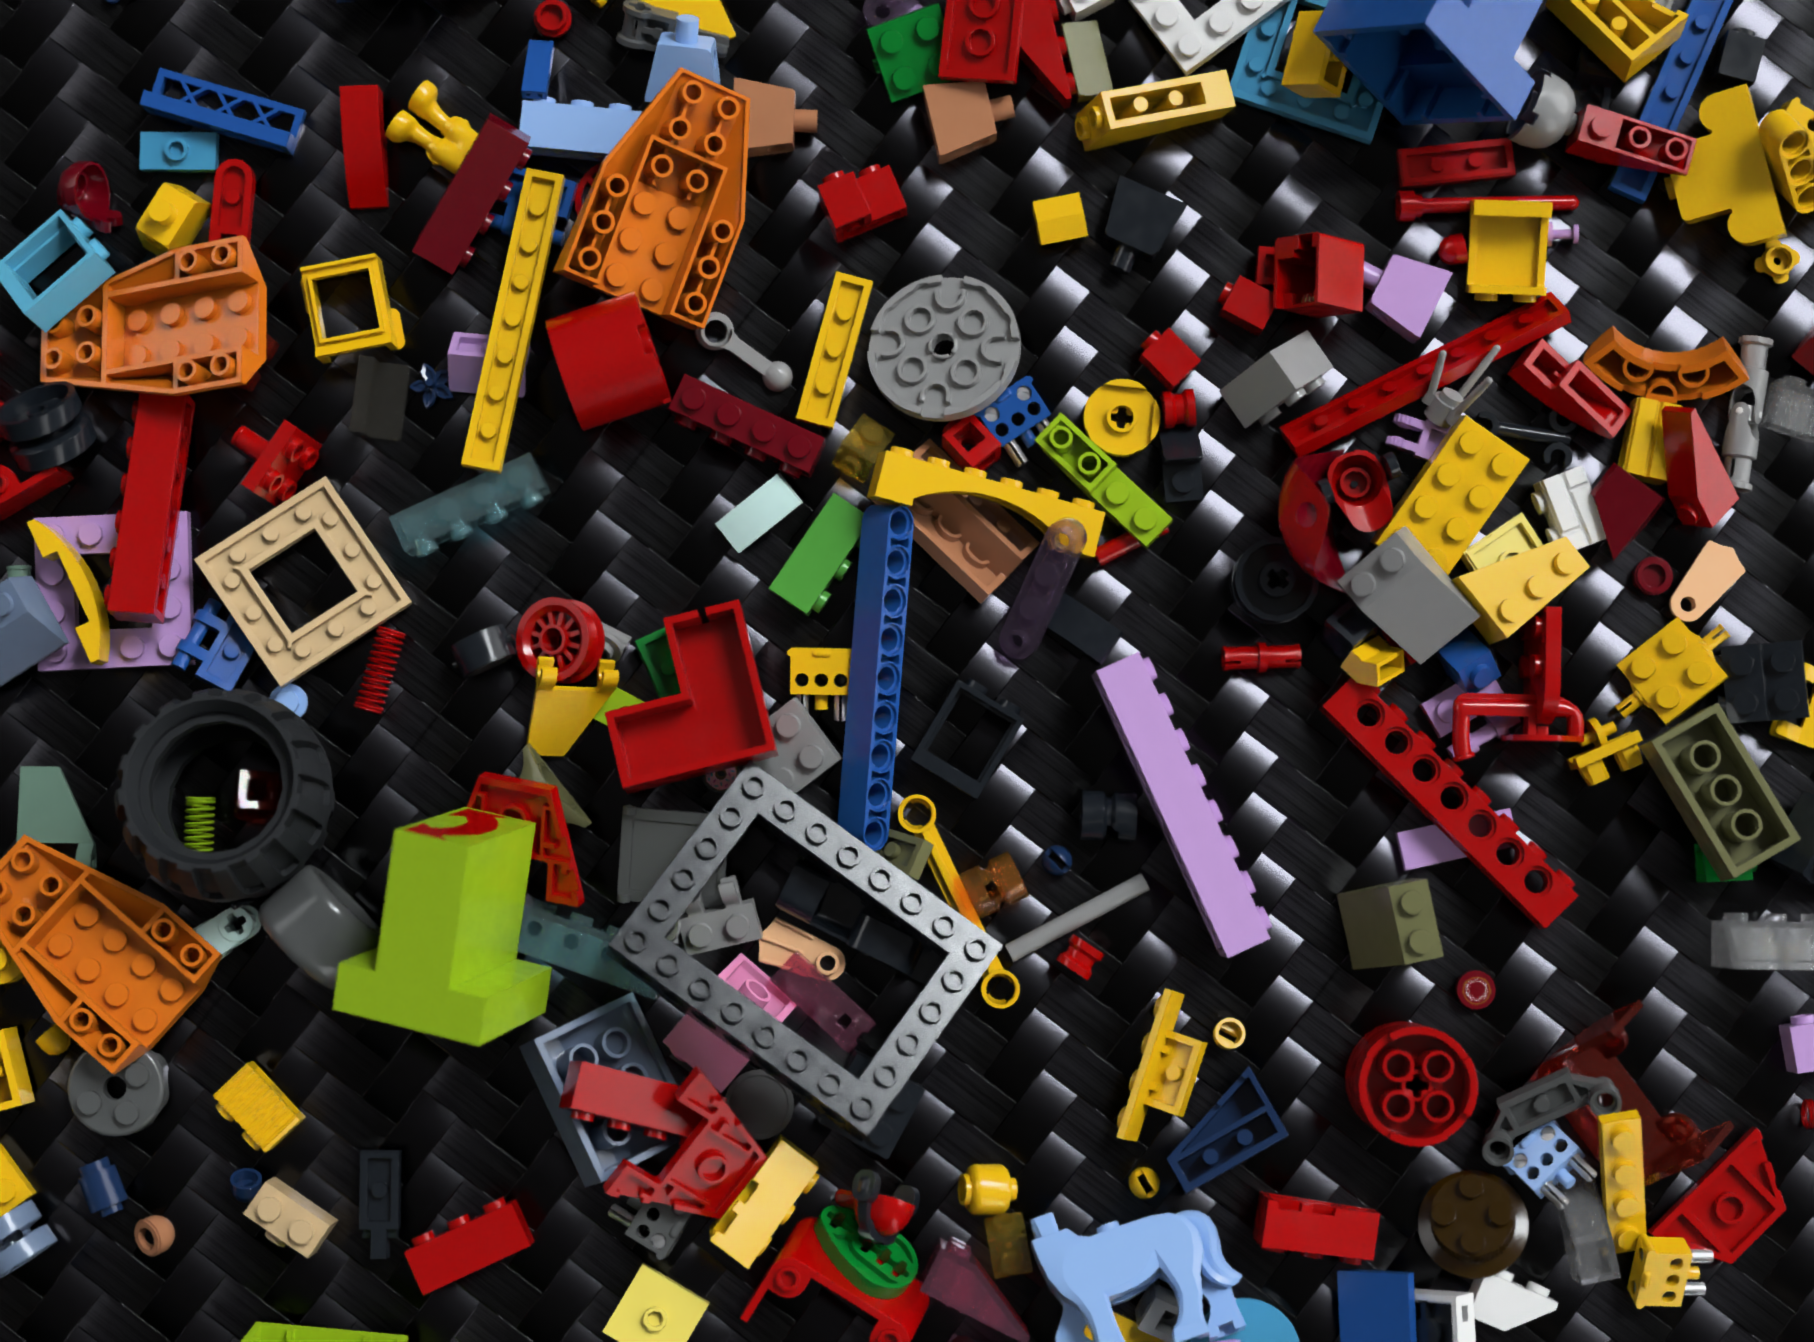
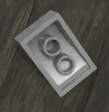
M1406 525L1392 534L1337 580L1362 612L1420 665L1481 616Z

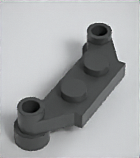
M1567 1066L1496 1098L1499 1108L1490 1126L1486 1129L1485 1137L1482 1140L1483 1157L1491 1165H1506L1514 1156L1513 1140L1516 1136L1586 1105L1590 1106L1596 1116L1618 1113L1622 1107L1620 1092L1608 1077L1594 1078L1571 1073Z

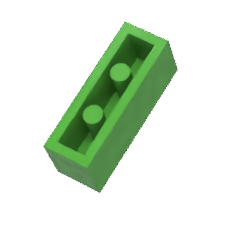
M833 493L770 585V592L807 617H809L813 610L819 614L831 596L826 590L834 578L838 581L844 578L853 562L848 560L849 556L856 547L860 549L864 512Z

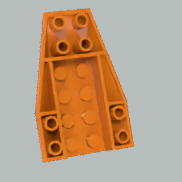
M240 235L174 248L107 279L46 333L41 329L40 382L47 384L66 381L72 383L74 387L167 396H182L246 384L266 361L267 286L247 238Z
M23 835L0 860L1 942L55 1024L109 1072L115 1075L143 1056L147 1051H150L207 987L223 955L165 904L26 835Z

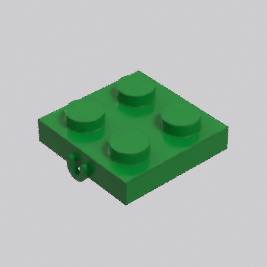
M939 3L865 29L875 59H872L877 74L881 73L888 97L892 103L923 92L924 85L943 84L951 81L941 80L938 77L944 18Z

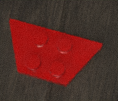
M1752 1126L1647 1232L1653 1237L1684 1238L1690 1249L1712 1250L1715 1259L1732 1264L1786 1210L1781 1191L1777 1189L1775 1183L1776 1176L1772 1164L1767 1159L1761 1141L1763 1139L1761 1132Z

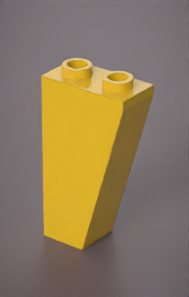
M1227 70L1100 92L1076 114V135L1079 140H1082L1084 150L1091 151L1222 118L1236 107Z

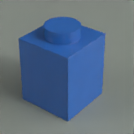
M1465 628L1436 652L1445 673L1465 693H1477L1501 676L1491 651L1468 628Z

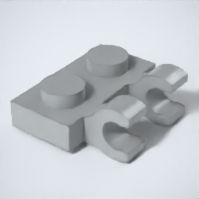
M735 875L721 878V884H718L724 905L705 909L700 892L695 903L691 902L686 908L687 914L681 915V935L687 954L694 955L762 939L763 931L754 898L742 901Z

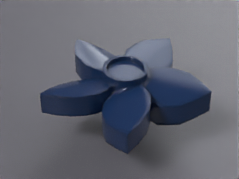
M424 363L421 369V375L424 380H417L409 387L417 393H424L423 402L426 409H429L435 403L437 396L444 400L454 399L451 390L446 386L449 383L448 369L435 372L432 367Z

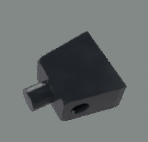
M1120 175L1102 241L1116 248L1108 266L1121 274L1129 275L1136 258L1151 263L1182 218L1187 204Z

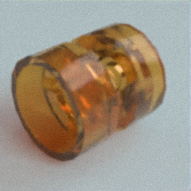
M1008 851L988 860L986 868L977 865L959 874L980 919L999 911L1000 903L1002 902L1011 905L1029 896ZM994 881L997 889L987 892L984 886Z

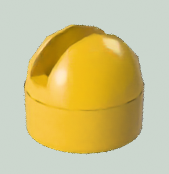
M1224 1018L1213 1029L1215 1044L1224 1050H1233L1239 1047L1246 1036L1243 1024L1235 1018ZM1219 1030L1236 1037L1235 1042L1219 1035Z
M54 1024L35 1042L48 1055H59L68 1049L71 1044V1037L57 1024Z
M1139 1167L1130 1174L1128 1184L1131 1192L1136 1197L1149 1199L1159 1191L1160 1179L1153 1169ZM1143 1173L1148 1184L1153 1189L1147 1194L1137 1178Z

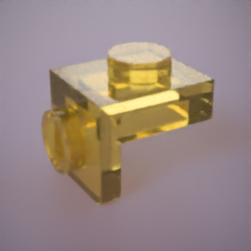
M863 413L842 441L832 463L845 475L864 483L876 463L878 453L887 449L895 433Z
M1004 1213L985 1218L984 1223L994 1278L1033 1272L1022 1213Z

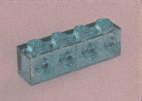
M529 452L503 464L501 474L485 472L390 516L389 519L404 552L410 556L417 555L418 558L437 551L439 549L438 544L449 539L455 542L474 533L473 528L486 522L490 526L509 517L508 512L521 506L523 509H528L544 501L543 496L551 493L535 457Z
M535 899L534 905L524 904L518 952L654 1000L658 998V992L606 955L608 944L621 928L613 925H608L607 930L592 926L593 918L576 912H572L570 918L557 914L555 912L558 906L539 899Z

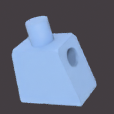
M689 14L676 16L675 33H661L645 93V102H651L680 67L721 85L716 40L710 36L698 35L699 18L697 16Z

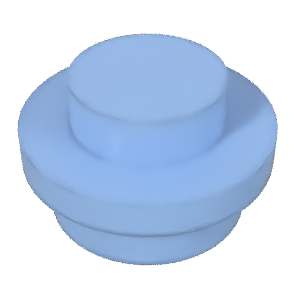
M288 684L282 689L278 686L269 697L292 710L300 718L308 708V698L305 691L295 684Z

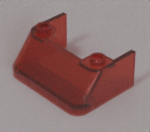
M1637 1000L1597 1020L1549 1056L1538 1068V1079L1568 1066L1571 1073L1594 1078L1604 1076L1613 1081L1614 1086L1620 1092L1622 1107L1619 1112L1637 1109L1641 1117L1645 1187L1707 1160L1735 1126L1729 1120L1705 1132H1701L1693 1120L1684 1114L1674 1112L1663 1117L1658 1114L1616 1058L1628 1045V1035L1624 1027L1644 1006L1640 1000ZM1589 1105L1564 1115L1600 1163L1598 1116L1592 1112Z

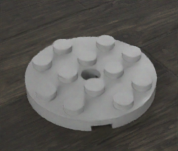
M934 275L905 286L884 304L870 329L872 334L869 351H867V359L872 377L880 392L894 407L918 419L945 422L962 419L983 410L1006 390L1019 364L1021 336L1012 309L994 288L968 276H964V278H943L942 275ZM949 340L954 343L951 355L934 354L935 346L939 342Z

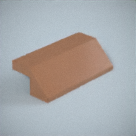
M930 438L914 451L913 458L926 462L928 457L941 458L951 462L949 468L964 471ZM930 494L914 498L912 506L907 507L914 519L913 540L980 604L1040 544L1004 508L986 499L961 494ZM871 499L877 505H890Z

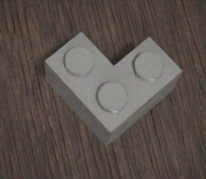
M1306 330L1268 352L1219 390V392L1245 429L1257 421L1264 426L1281 414L1277 407L1285 402L1289 407L1325 384L1326 382L1322 376L1334 367L1309 331Z

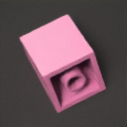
M742 953L718 975L781 1023L799 1004L797 1000ZM687 1014L684 1015L663 1041L678 1060L686 1062L693 1069L695 1066L699 1067L721 1093L750 1061Z

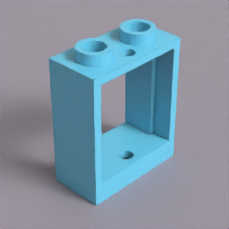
M59 209L0 260L1 284L21 311L45 333L115 273L106 260L110 256L107 249L95 237L90 240L89 237L93 234V231L78 216L72 220L62 209ZM77 242L86 255L37 296L28 283Z

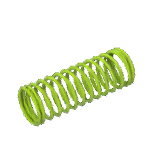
M186 797V806L198 808L186 809L185 812L199 815H190L184 818L200 822H188L184 825L201 829H187L183 832L201 836L184 837L183 839L186 841L200 842L185 843L184 845L187 848L198 849L197 851L212 852L214 850L212 847L201 845L214 844L213 841L204 840L203 838H213L215 835L203 832L213 831L215 828L202 825L214 824L215 821L201 818L214 817L215 814L200 811H210L216 808L214 806L198 804H215L216 798Z

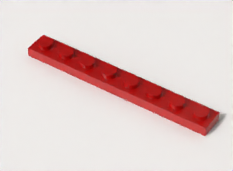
M1549 292L1546 296L1537 298L1536 303H1527L1279 427L1282 437L1297 457L1312 453L1423 397L1428 391L1434 367L1441 350H1445L1447 356L1437 389L1473 372L1496 344L1500 345L1501 349L1493 361L1571 323L1570 312L1552 292Z

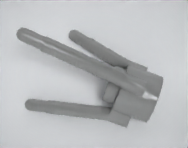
M1496 344L1493 346L1458 392L1448 387L1443 388L1442 391H1437L1447 356L1445 350L1439 352L1428 391L1421 400L1424 404L1428 405L1424 414L1432 423L1443 428L1454 426L1460 415L1493 382L1491 377L1485 378L1464 399L1501 349L1500 345Z

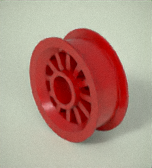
M559 597L541 599L527 609L517 628L516 650L518 658L524 669L534 678H536L538 656L554 657L553 667L558 669L557 683L572 684L582 681L596 669L598 661L602 658L604 652L605 634L601 620L590 606L578 600ZM560 635H562V643L559 647L558 641Z

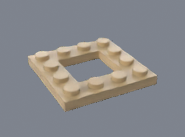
M326 476L194 559L281 689L412 605V601ZM316 531L357 592L291 633L250 572Z

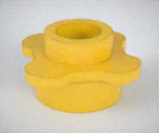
M1778 239L1765 243L1763 255L1754 261V268L1758 273L1765 272L1771 276L1776 284H1783L1789 279V271L1799 263L1800 256L1796 250H1793L1788 245L1781 244ZM1775 258H1778L1780 260L1779 265H1776L1774 263Z

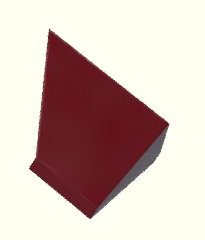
M1616 463L1611 465L1590 492L1594 496L1613 560L1637 537L1667 500Z

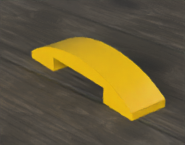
M35 519L27 522L42 557L51 561L61 559L89 621L76 627L75 630L90 662L97 665L108 663L110 652L108 614L102 593L92 571L78 551L56 530Z

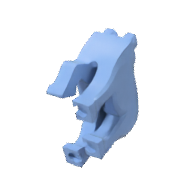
M1185 1210L1177 1214L1163 1213L1151 1215L1121 1226L1118 1221H1113L1096 1229L1097 1234L1090 1237L1078 1236L1068 1228L1059 1231L1053 1212L1030 1220L1031 1230L1035 1240L1031 1241L1032 1252L1049 1290L1063 1306L1055 1342H1125L1111 1307L1131 1300L1146 1291L1158 1279L1170 1285L1178 1302V1319L1172 1331V1342H1185L1195 1337L1201 1339L1209 1336V1342L1245 1329L1246 1323L1232 1291V1286L1239 1283L1242 1274L1235 1271L1224 1259L1217 1228L1211 1218L1201 1211ZM1202 1298L1208 1302L1210 1307L1208 1326L1203 1315ZM1087 1325L1092 1334L1093 1341L1084 1335Z

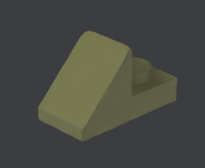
M889 829L886 844L875 852L912 879L919 880L934 845L924 839Z

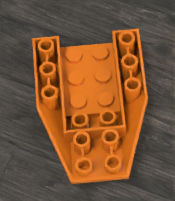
M682 67L678 68L602 161L553 272L611 297L635 291L642 310L690 330L704 329L745 222L750 98Z

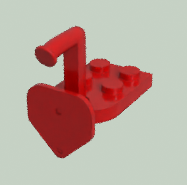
M1543 607L1519 628L1520 639L1524 640V655L1520 656L1518 663L1519 677L1523 679V694L1463 693L1455 698L1452 710V746L1455 756L1452 760L1454 762L1475 756V752H1471L1470 716L1524 717L1523 734L1501 735V741L1584 742L1583 714L1573 703L1560 697L1562 607ZM1555 717L1567 718L1566 736L1549 735V726L1536 725H1550Z

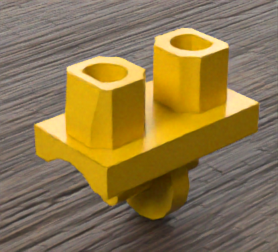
M1593 717L1586 720L1588 732L1584 733V742H1579L1581 747L1594 743L1595 747L1566 759L1571 770L1578 769L1587 785L1593 786L1610 778L1602 761L1603 758L1609 755H1614L1621 772L1643 764L1641 752L1637 745L1643 739L1639 730L1626 732L1608 741L1606 736L1617 732L1616 725L1611 721L1601 726L1599 721Z

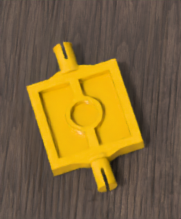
M1676 617L1617 664L1618 668L1629 680L1633 693L1615 705V707L1626 719L1628 715L1644 704L1646 707L1654 710L1667 726L1729 678L1716 662L1712 650L1731 636L1719 624L1701 638L1692 633L1681 619Z

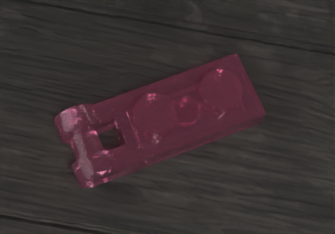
M796 950L770 978L782 992L848 1053L857 1045L856 1040L863 1032L868 1033L876 1025L874 1020L825 974H822L799 950ZM844 1013L852 1019V1022L846 1029L837 1023Z

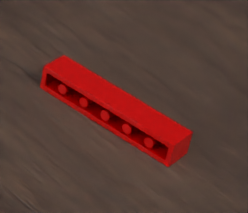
M140 393L139 400H135L132 406V420L135 423L133 437L130 436L126 445V454L130 461L128 473H124L121 479V494L124 496L122 510L117 511L115 518V529L119 534L117 547H113L110 552L109 563L110 569L113 570L111 585L108 584L104 591V605L107 611L119 621L164 623L196 404L189 394L167 396Z

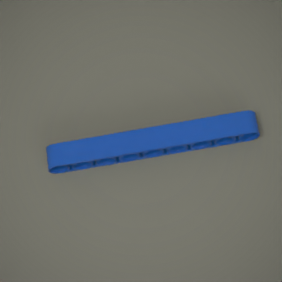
M871 505L865 510L862 518L837 823L874 851L884 847L889 835L914 519L911 511L907 507L899 505Z

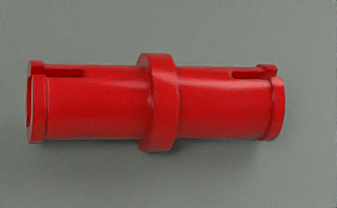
M1256 642L1255 646H1222L1221 653L1224 654L1221 655L1223 671L1256 669L1257 673H1265L1267 669L1271 668L1300 669L1301 661H1298L1302 659L1300 644L1266 646L1265 642Z

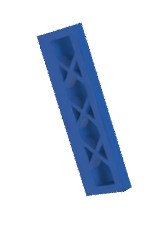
M159 68L152 92L144 90L140 100V105L149 114L207 131L217 132L224 136L293 156L307 114L305 110L163 68ZM167 80L181 83L187 96L179 100L164 96L163 92ZM189 86L198 88V90L192 93ZM211 92L218 94L224 106L217 110H212L199 106L196 99ZM225 97L232 98L235 100L228 103ZM244 103H249L255 106L260 117L250 121L236 117L232 110ZM261 107L269 109L271 111L264 114ZM282 113L294 117L290 132L271 127L268 121Z

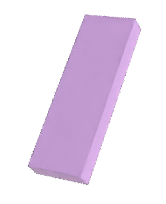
M1510 808L1494 811L1498 816L1504 813L1513 820ZM1473 816L1468 824L1470 832L1476 837H1483L1487 832L1486 821L1480 816ZM1436 825L1395 833L1404 871L1467 857ZM1502 843L1497 850L1510 848L1511 846Z

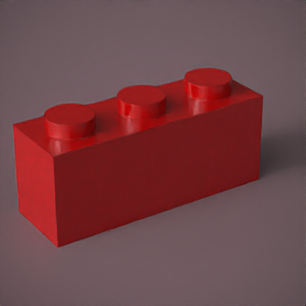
M504 1197L498 1198L482 1206L484 1213L473 1219H470L469 1214L466 1213L447 1222L446 1224L449 1228L447 1231L435 1236L433 1230H429L411 1239L413 1246L407 1249L404 1254L422 1295L521 1251L535 1242L517 1199L506 1203Z

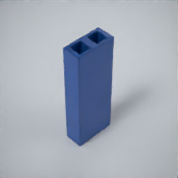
M529 40L521 89L522 98L547 100L554 55V41Z

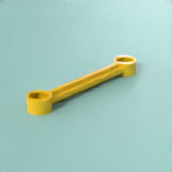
M919 794L908 796L901 802L898 808L900 824L904 829L912 832L915 837L924 839L934 845L927 863L946 903L985 931L934 824L936 808L933 802L926 796ZM910 801L911 803H921L927 809L930 808L931 818L925 826L912 825L907 819L904 820L903 810L907 803ZM996 955L982 975L981 994L990 1006L1003 1009L1016 1002L1020 994V985L1015 975L1003 968ZM992 977H1005L1010 983L1014 982V994L1009 1001L1006 1002L1005 999L998 1000L993 998L990 993L987 994V983Z

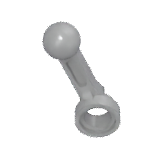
M710 312L706 323L707 325L712 320H718L725 326V336L719 342H710L705 336V328L695 330L696 339L701 346L709 350L726 349L759 372L768 389L780 392L786 390L791 385L793 380L791 368L781 361H769L739 339L734 333L731 320L726 315L719 312Z

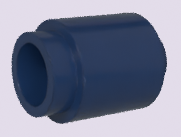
M108 1156L78 1168L81 1178L77 1180L91 1214L99 1211L100 1217L103 1218L124 1209L121 1201L128 1199L117 1168L115 1164H110Z

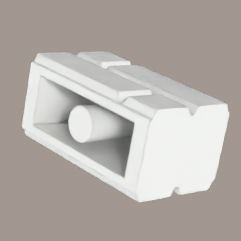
M1578 466L1533 485L1535 492L1531 494L1533 505L1539 515L1544 513L1550 527L1545 529L1548 543L1567 537L1576 550L1607 539L1594 496L1590 494L1592 488L1583 466Z

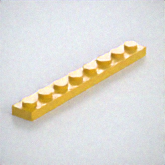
M526 168L461 461L463 467L497 474L502 472L566 179L563 174Z

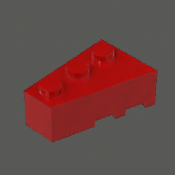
M1259 1191L1253 1238L1261 1246V1249L1271 1252L1285 1253V1250L1298 1251L1301 1256L1315 1259H1323L1324 1255L1339 1256V1262L1362 1265V1259L1374 1260L1380 1213L1370 1208Z

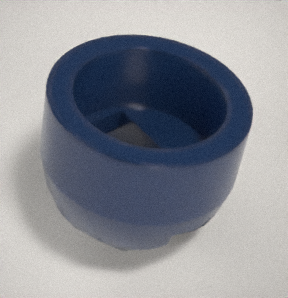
M1050 846L1042 854V867L1050 875H1064L1072 866V855L1063 846ZM1053 851L1066 864L1062 870L1048 857Z
M239 1169L230 1177L232 1195L243 1203L252 1202L262 1187V1175L255 1169Z

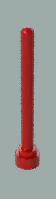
M1397 191L1395 215L1398 222L1414 221L1415 217H1422L1423 213L1470 212L1471 199L1553 202L1552 211L1575 210L1579 206V199L1575 195L1423 198L1421 194H1415L1414 191Z

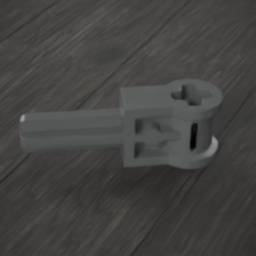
M626 0L623 2L622 10L625 12L622 30L617 32L616 41L623 46L655 52L662 32L675 33L676 16H678L679 12L655 7L638 0ZM636 20L638 21L637 29H635ZM699 29L698 35L715 38L717 56L725 58L730 43L729 37Z

